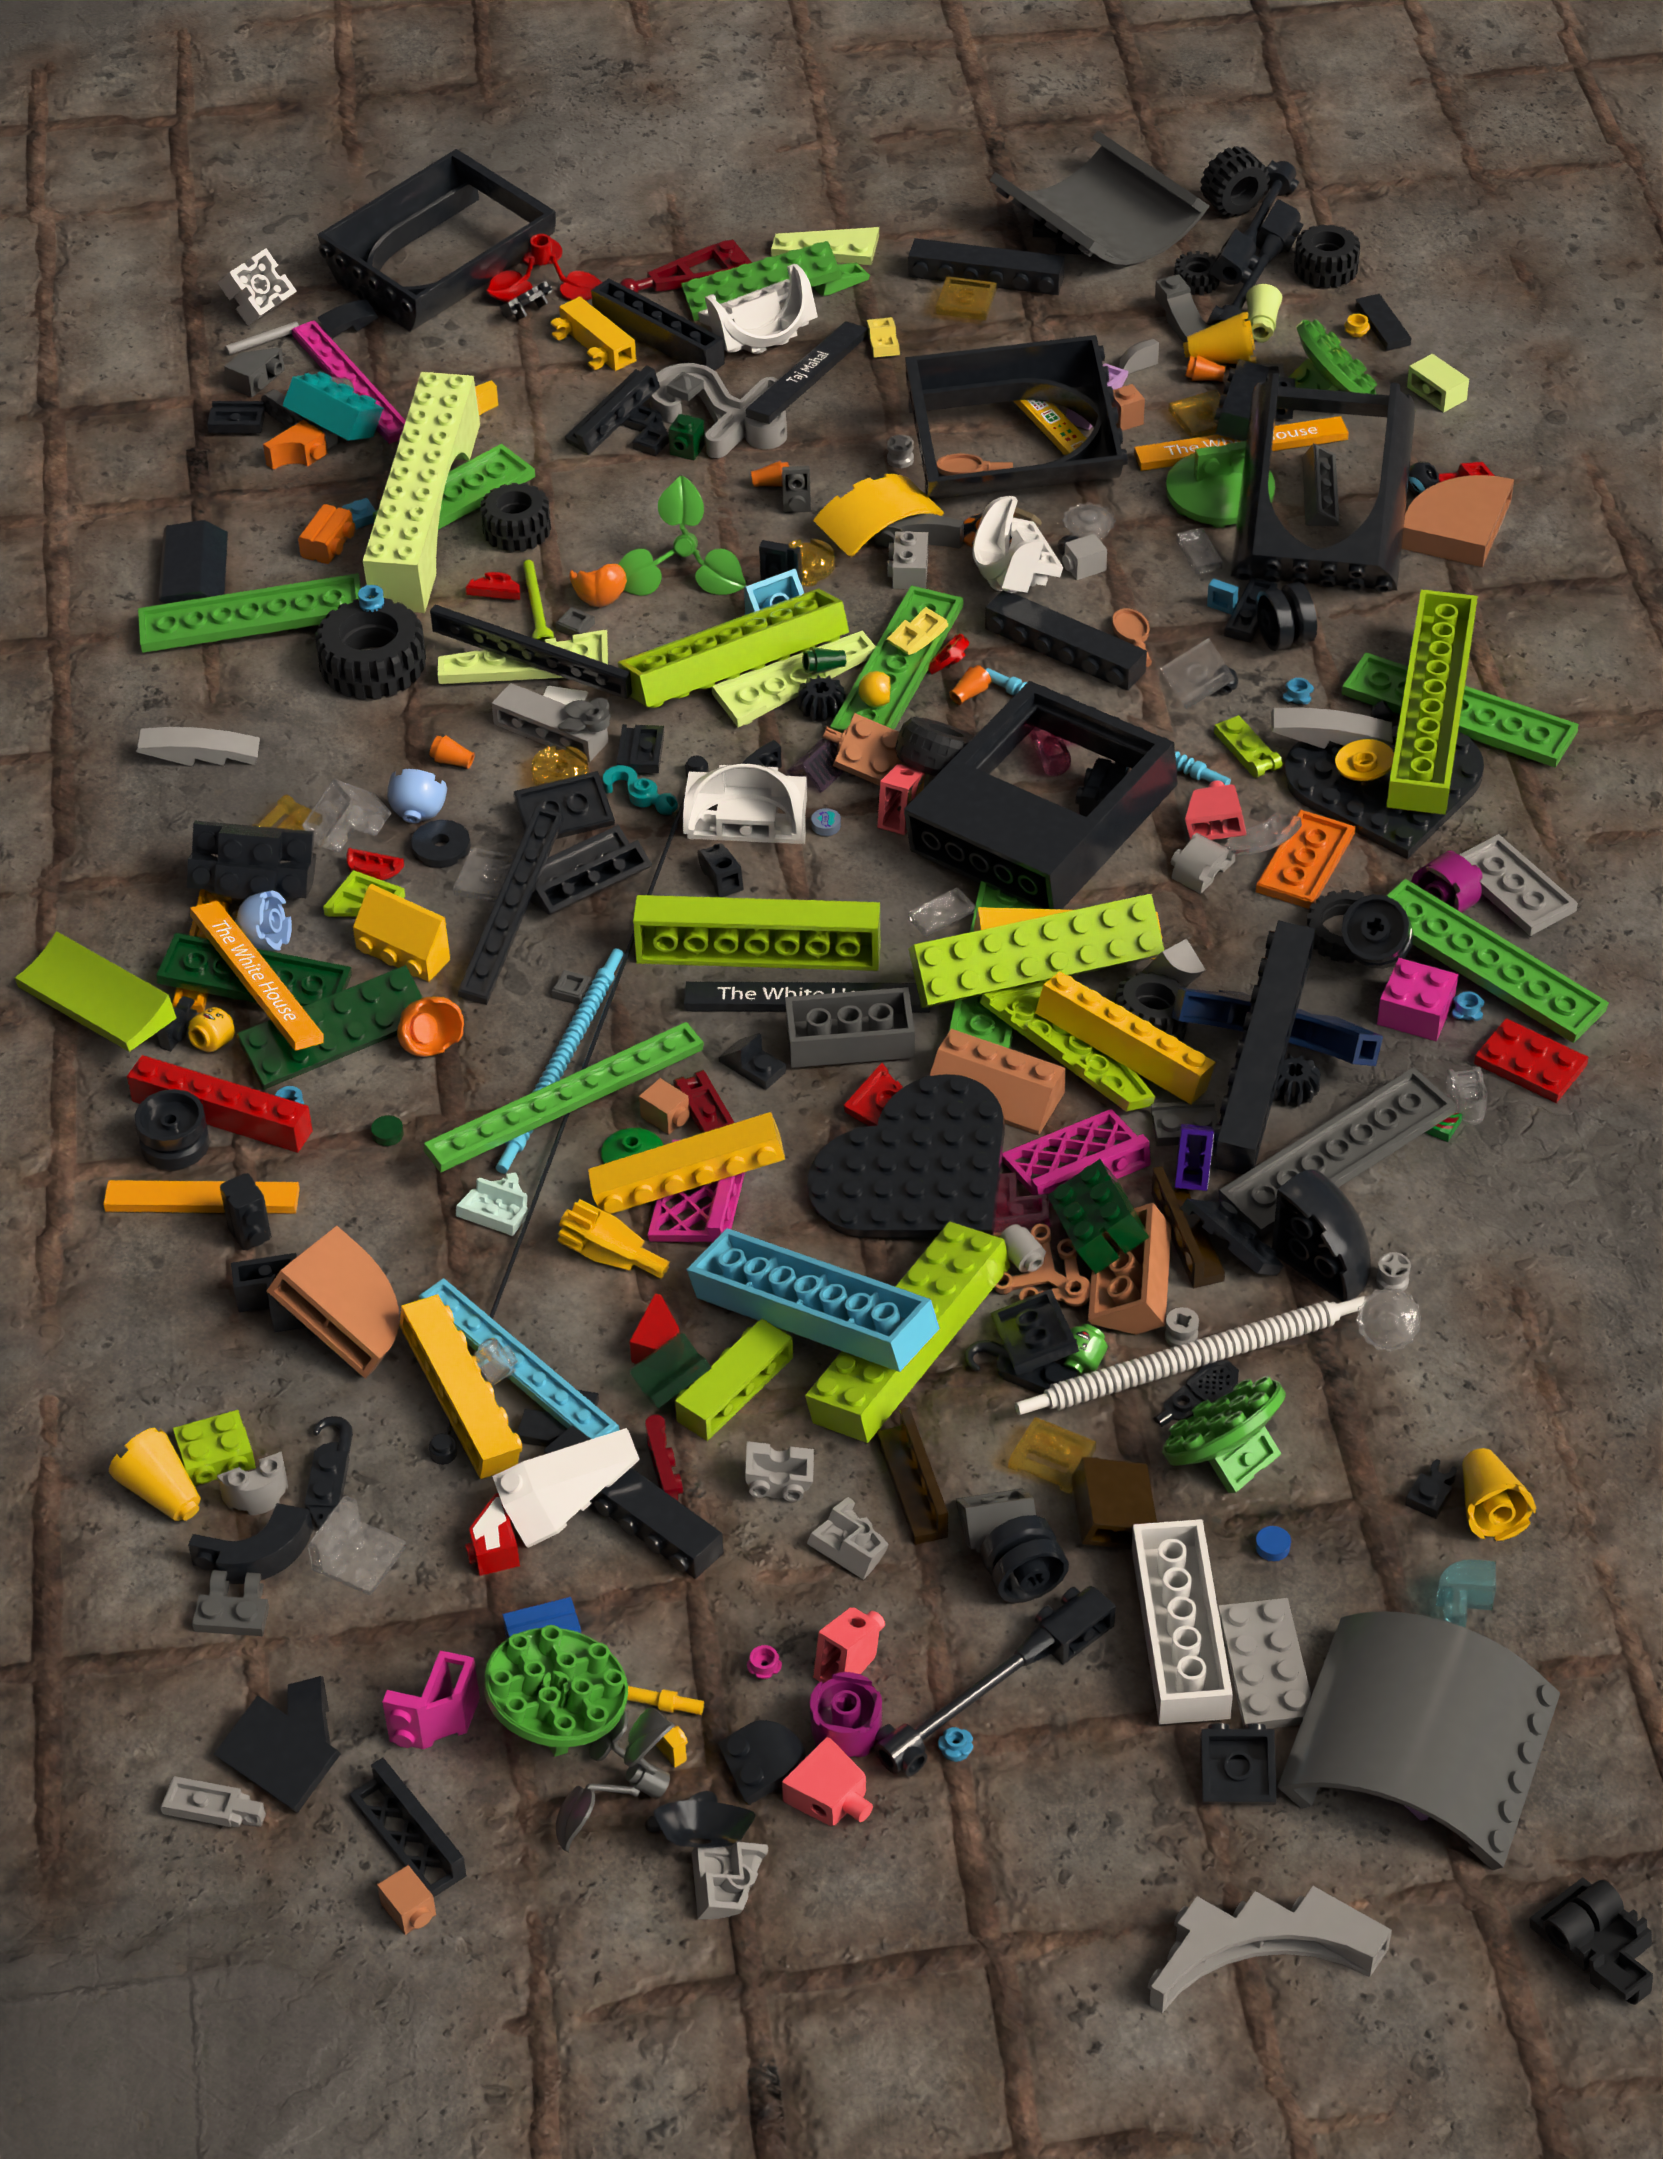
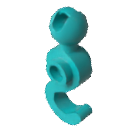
M617 765L609 768L603 774V787L606 793L613 792L612 784L615 781L625 780L628 782L629 799L635 806L648 807L654 804L657 811L661 815L666 816L671 815L678 808V801L671 793L658 794L656 783L646 778L638 779L636 771L631 767Z

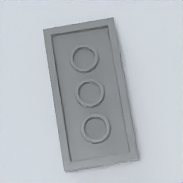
M1499 834L1460 854L1471 865H1476L1480 868L1483 875L1480 881L1481 893L1530 936L1577 911L1578 903Z
M1288 1598L1219 1605L1218 1612L1243 1728L1244 1725L1253 1723L1264 1724L1266 1729L1301 1725L1311 1699V1692Z

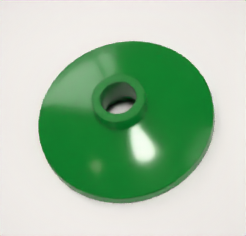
M622 1129L610 1135L603 1143L601 1149L603 1164L657 1148L663 1146V1142L655 1133L646 1129Z

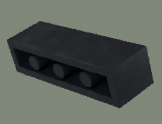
M1239 359L1236 369H1230L1213 423L1218 424L1217 435L1246 441L1252 392L1259 382H1266L1270 367Z

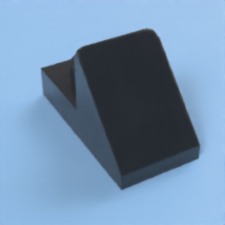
M760 1033L738 1040L719 1057L720 1063L764 1090H767L786 1073L785 1063L762 1050Z

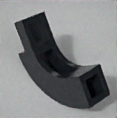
M277 1503L265 1528L258 1534L245 1540L227 1541L192 1534L188 1544L192 1564L204 1570L227 1571L226 1581H229L230 1584H244L247 1573H260L261 1580L272 1577L289 1567L305 1549L313 1532L310 1510Z

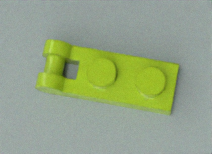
M1239 715L1215 724L1214 734L1254 778L1263 776L1267 770L1275 771L1282 768L1283 763L1280 755L1277 752H1272Z

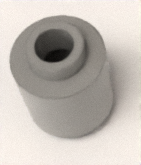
M1014 1224L1002 1232L1000 1238L1005 1241L1008 1258L1021 1272H1033L1042 1266L1046 1251L1027 1228Z

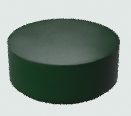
M381 1116L372 1123V1137L379 1145H395L404 1136L402 1121L395 1116Z

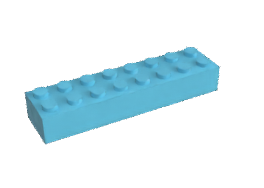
M728 1228L687 1268L698 1299L758 1321L762 1318L780 1329L901 1372L940 1329L931 1299Z

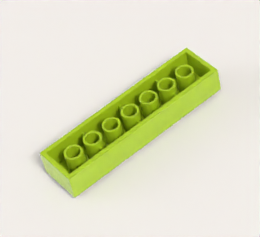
M818 588L618 662V666L631 673L632 694L630 697L646 707L656 708L671 698L686 697L690 694V691L698 688H710L717 681L739 677L741 672L758 670L765 667V664L768 662L786 660L790 658V654L795 652H804V650L816 647L815 645L822 642L839 640L841 635L849 633L843 601Z
M1152 894L918 943L909 947L908 950L921 1007L926 1008L981 996L984 993L1048 981L1059 971L1065 975L1073 976L1156 958L1164 951Z
M637 895L633 924L637 964L879 971L881 947L880 902Z
M949 1222L895 1286L931 1299L940 1329L901 1372L841 1351L805 1395L813 1424L868 1443L1004 1276V1272L1009 1270L1010 1263L1004 1239Z

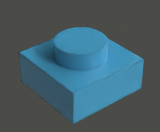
M367 498L342 506L343 509L350 510L352 513L355 529L374 523L373 512L376 510Z
M1213 578L1208 585L1207 606L1232 615L1237 606L1239 587Z

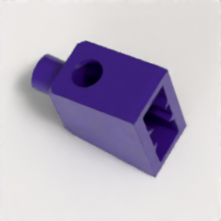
M1181 1124L1175 1188L1207 1191L1214 1139L1213 1127ZM1185 1171H1195L1199 1174L1191 1175L1185 1173Z

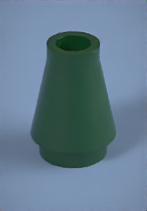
M810 647L809 650H804L802 655L804 671L817 675L839 667H845V651Z

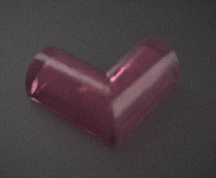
M1035 727L1028 736L1044 772L1050 776H1058L1065 773L1071 766V756L1067 746L1074 745V743Z
M1016 1173L1000 1174L994 1233H1001L1014 1224H1018L1028 1230L1037 1224H1045L1048 1227H1052L1050 1200L1047 1196L1048 1193L1017 1197Z

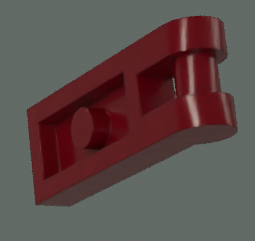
M704 1070L695 1072L694 1076L687 1079L680 1077L673 1080L674 1087L688 1095L689 1112L701 1133L735 1123Z
M651 1415L645 1421L646 1439L658 1486L678 1501V1494H683V1486L680 1474H673L672 1468L676 1467L672 1447L666 1448L665 1419L661 1415Z

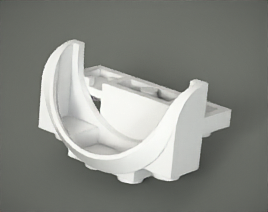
M797 264L787 266L789 280H783L721 304L716 301L714 294L706 296L707 309L698 312L699 321L710 326L714 334L723 338L724 350L727 352L745 349L753 354H758L766 351V347L788 343L790 338L798 336L797 329L799 327L809 324V320L818 317L810 282L800 266ZM779 303H785L782 309Z
M1000 497L990 502L985 508L974 538L973 559L979 571L988 580L991 587L997 591L1028 593L1030 586L1033 587L1036 584L1046 586L1050 576H1061L1062 564L1033 521L1013 518L1018 502L1016 497Z
M755 764L719 765V768L710 772H689L684 798L683 833L687 834L688 839L805 844L806 777L785 776L778 771V767H765ZM718 804L717 811L707 810L710 807ZM778 807L786 814L778 813Z

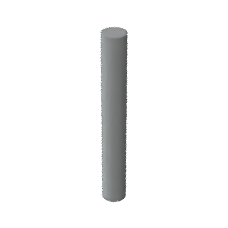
M295 321L225 346L226 353L229 356L292 334V328L299 326V324Z

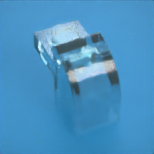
M1469 1559L1458 1561L1446 1568L1440 1577L1436 1606L1444 1607L1443 1621L1465 1628L1467 1608L1493 1609L1496 1592V1561Z

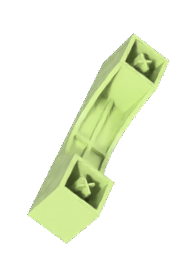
M421 372L363 558L367 585L381 587L384 598L391 599L395 604L400 602L413 612H426L435 581L439 516L449 470L454 459L470 461L480 427L474 376Z

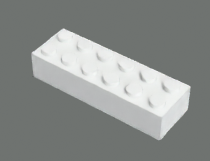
M1203 1519L1133 1524L1132 1555L1159 1724L1230 1719L1233 1694Z

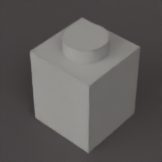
M1095 533L1066 542L1065 555L1062 557L1063 565L1067 571L1072 573L1076 580L1104 572L1107 569V548Z

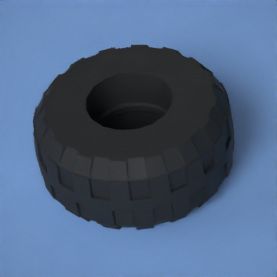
M911 717L901 727L895 750L897 758L901 762L936 777L975 736L939 721Z

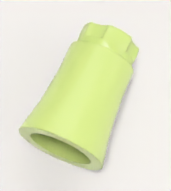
M1258 284L1250 288L1246 294L1248 320L1251 322L1253 339L1257 342H1266L1273 336L1276 328V319L1282 302V294L1272 285Z

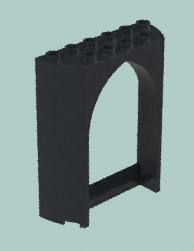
M455 149L317 234L320 243L318 249L321 256L326 259L337 283L344 290L350 291L360 300L367 299L377 312H381L390 318L393 323H397L411 332L491 281L493 277L502 271L510 269L532 255L531 238L536 234H546L550 237L555 232L556 212L463 152ZM478 190L529 222L528 225L435 283L420 286H401L380 272L386 261L397 251L478 201Z
M1091 335L905 357L909 413H913L927 497L935 500L1119 478L1123 465L1128 464L1126 449H1121V444H1123L1122 429L1116 426V423H1118L1117 407H1112L1111 404L1114 402L1112 386H1107L1109 370L1108 366H1103L1102 362L1105 361L1103 345H1098L1097 336ZM1017 400H1038L1064 406L1082 416L1094 428L1086 441L1076 450L1052 462L939 477L926 411Z
M1280 373L1270 374L1268 381L1257 384L1251 396L1231 576H1236L1241 580H1250L1251 577L1259 578L1273 583L1282 580L1291 581L1292 583L1301 582L1304 585L1316 583L1323 587L1347 586L1353 590L1373 588L1379 592L1397 591L1416 412L1410 394L1405 395L1401 392V386L1398 383H1391L1390 395L1283 387L1279 386ZM1276 409L1387 418L1381 481L1375 505L1364 523L1353 534L1332 546L1316 550L1303 544L1284 528L1274 512L1269 496L1268 480Z

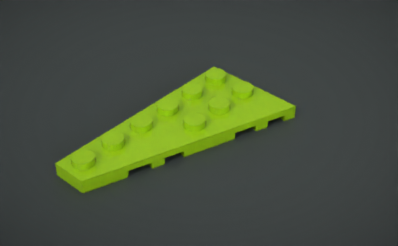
M1047 981L982 994L980 1004L1126 1112L1150 1107L1154 1103L1155 1095L1136 1072L1035 1013L1043 985Z

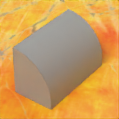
M1185 939L1161 952L1141 972L1144 974L1153 972L1156 975H1166L1171 980L1179 981L1180 986L1187 988L1206 969L1188 940Z

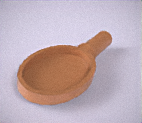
M965 453L949 454L939 458L937 461L938 472L946 476L1013 468V462L983 461L982 458L976 455Z
M1124 608L1117 610L1112 619V627L1115 634L1121 640L1146 650V645L1143 642L1147 640L1150 631L1147 619L1140 612L1133 609ZM1147 652L1146 667H1149L1152 661Z

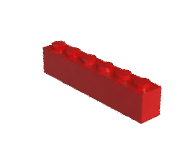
M144 1055L139 1058L127 1075L132 1102L140 1104L148 1096L163 1090L177 1089L188 1091L197 1096L203 1104L207 1125L299 1153L313 1132L309 1106Z

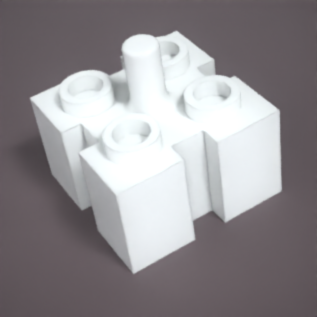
M264 249L246 263L229 272L218 282V285L229 300L232 298L237 300L240 306L236 310L248 326L268 311L282 304L296 292L285 274L281 277L277 274L275 268L278 264L267 249Z

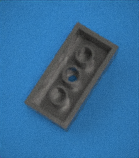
M909 987L785 997L791 1068L915 1058V1029Z

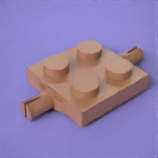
M854 713L849 727L843 733L827 726L822 738L838 744V754L833 764L834 767L879 786L880 781L896 765L908 766L897 758L895 745L899 732Z

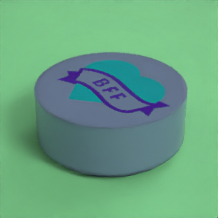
M829 808L817 810L811 817L812 830L821 836L836 834L841 828L840 814Z

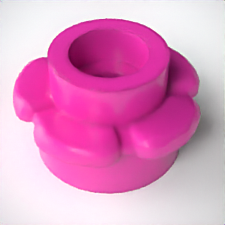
M768 1645L754 1648L750 1653V1660L747 1661L748 1671L751 1674H756V1677L759 1679L771 1678L773 1674H778L782 1667L779 1654L773 1647Z

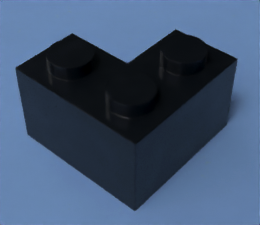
M291 1253L231 1263L238 1312L270 1308L274 1333L307 1328L267 1292V1289L280 1270L297 1258V1254Z

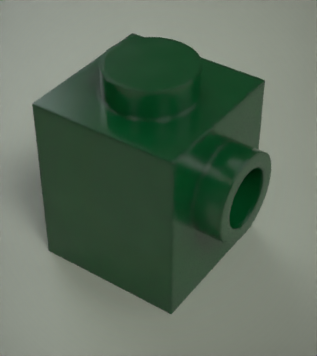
M678 414L668 429L670 455L694 461L705 446L704 420Z

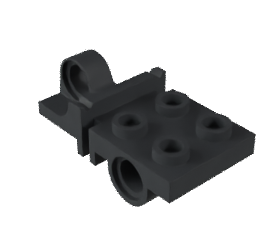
M1582 1877L1529 1918L1532 1930L1583 1971L1590 1968V1983L1598 1990L1603 1985H1606L1625 2001L1636 2005L1651 1993L1653 1973L1637 1962L1635 1958L1652 1946V1931L1647 1927V1919L1642 1917L1638 1920V1914L1634 1909L1629 1913L1624 1910L1623 1901L1619 1893L1608 1882L1598 1880L1592 1885Z

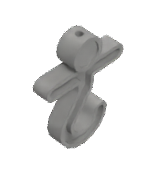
M695 363L676 364L656 373L660 388L650 396L651 409L660 412L662 420L667 423H673L678 414H682L681 398L667 393V385L681 372L704 380V388L697 395L701 397L715 422L705 434L707 455L711 458L724 457L744 437L749 445L762 450L779 447L786 441L787 421L785 410L770 424L746 417V408L776 383L778 379L774 377L763 378L746 395L739 399L729 394L716 371L704 365Z

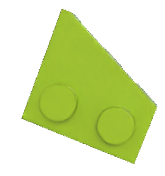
M353 870L323 906L324 915L328 917L357 916L367 888L371 884L402 898L406 897L405 889Z

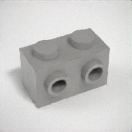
M895 532L894 543H889V559H893V561H888L887 571L888 577H893V589H909L911 585L926 589L928 532Z

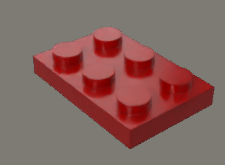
M1506 1018L1477 1052L1474 1064L1557 1103L1587 1066L1588 1056Z

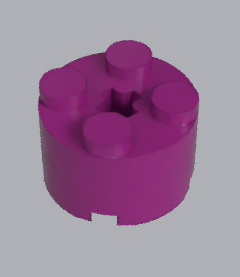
M1448 850L1416 871L1412 876L1411 882L1463 913L1479 901L1481 896L1480 881L1483 875L1479 867L1471 865L1464 857Z
M839 1672L832 1675V1679L823 1684L821 1681L815 1686L810 1697L811 1732L816 1747L826 1737H829L848 1757H864L870 1753L871 1748L877 1743L875 1736L883 1726L882 1696L879 1690L877 1691L872 1686V1681L867 1677L853 1672Z

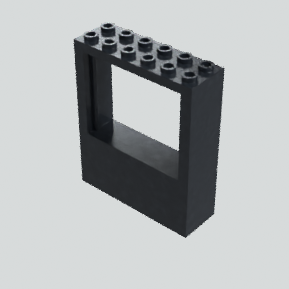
M1028 681L904 808L910 851L979 883L983 881L987 887L996 891L1000 890V893L1016 898L1018 901L1036 909H1063L1178 785L1174 742L1151 733L1142 727H1137L1123 721L1116 716L1109 715L1092 706L1076 701L1069 696ZM1035 727L1132 768L1087 817L990 775Z

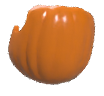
M606 564L600 569L588 573L584 571L576 573L573 570L569 573L572 586L578 597L593 607H604L613 603L621 595L627 582L626 573L618 564Z
M425 997L410 1003L402 1011L398 1024L397 1037L400 1045L408 1053L419 1057H428L445 1052V1049L459 1042L463 1036L464 1018L461 1009L457 1004L445 997Z

